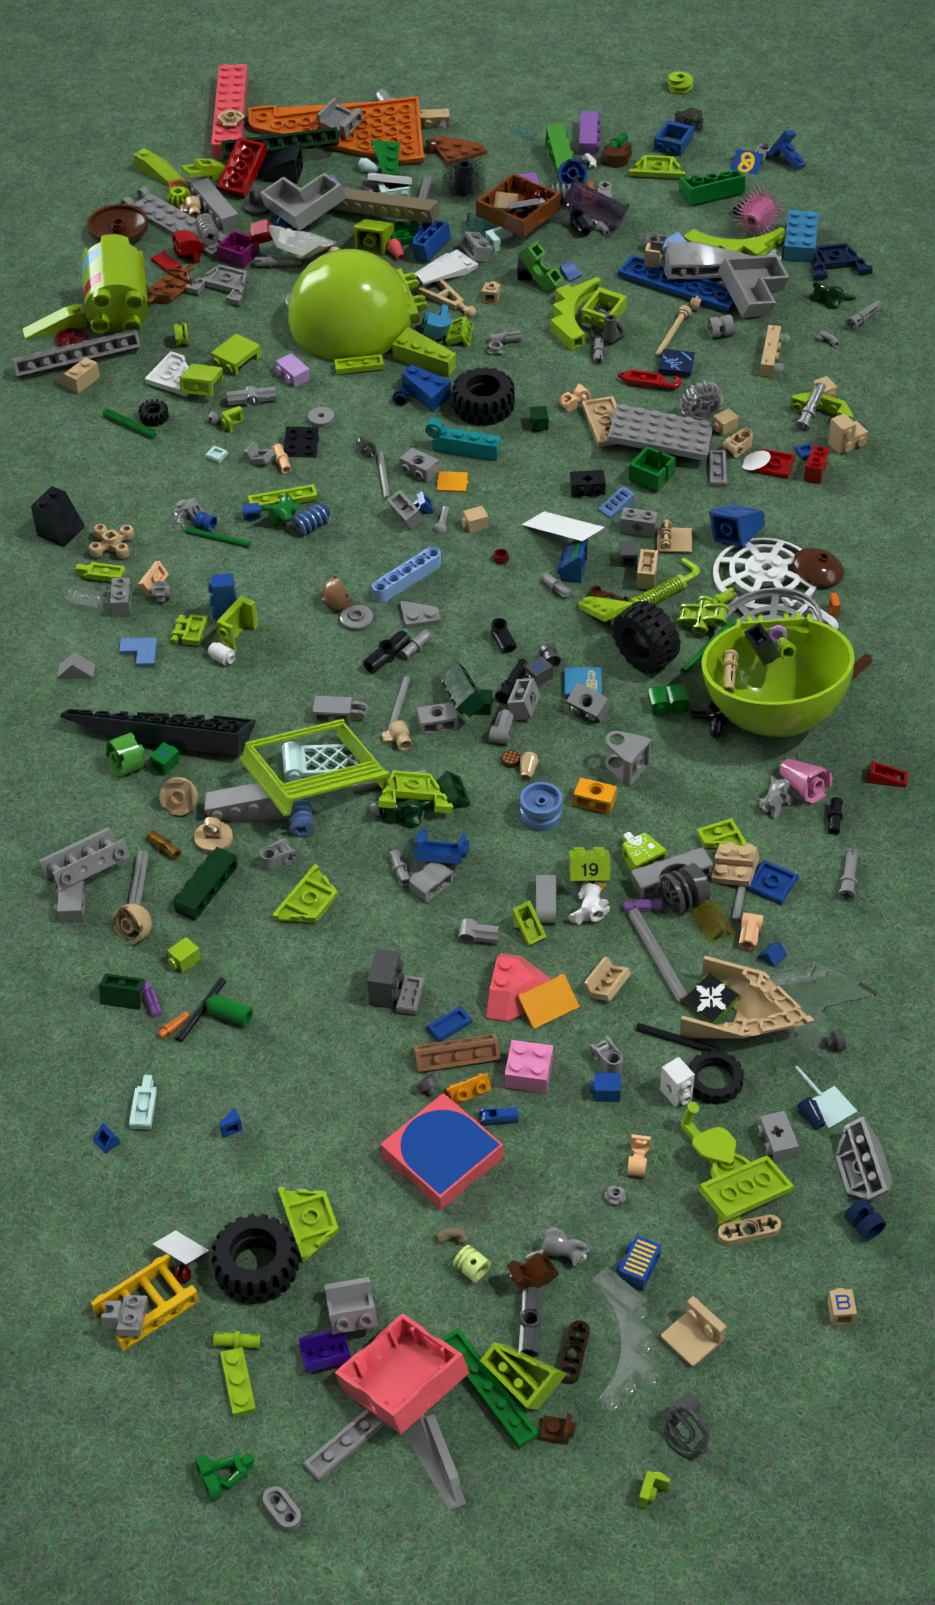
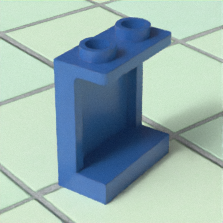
M420 829L415 840L414 860L461 864L463 858L467 857L470 841L466 840V833H462L459 843L427 841L428 830Z

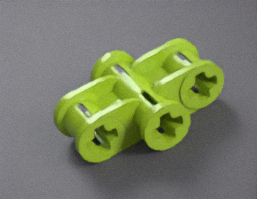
M700 596L698 598L699 605H680L679 610L681 612L680 617L677 619V624L679 626L692 627V631L696 634L705 635L708 633L707 626L723 627L727 623L726 615L729 612V606L723 603L714 604V600L711 597Z

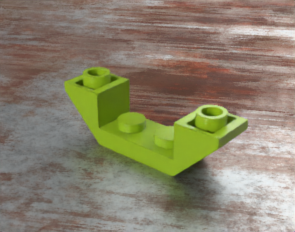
M812 392L792 395L790 409L801 412L806 407ZM822 394L816 409L835 414L836 416L845 413L853 420V413L844 400Z

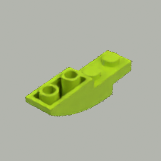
M200 158L195 159L194 164L181 166V172L190 179L208 176L212 181H218L226 165L216 160Z

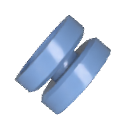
M535 782L522 790L520 795L521 821L526 827L535 831H548L555 828L561 822L563 798L558 787L551 783Z

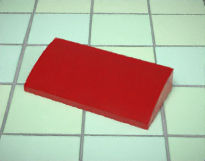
M238 137L216 187L230 195L246 199L268 151L265 143Z

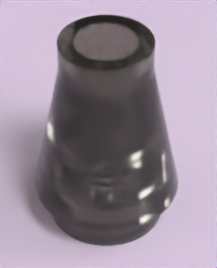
M363 437L357 440L356 443L363 457L372 458L376 454V446Z

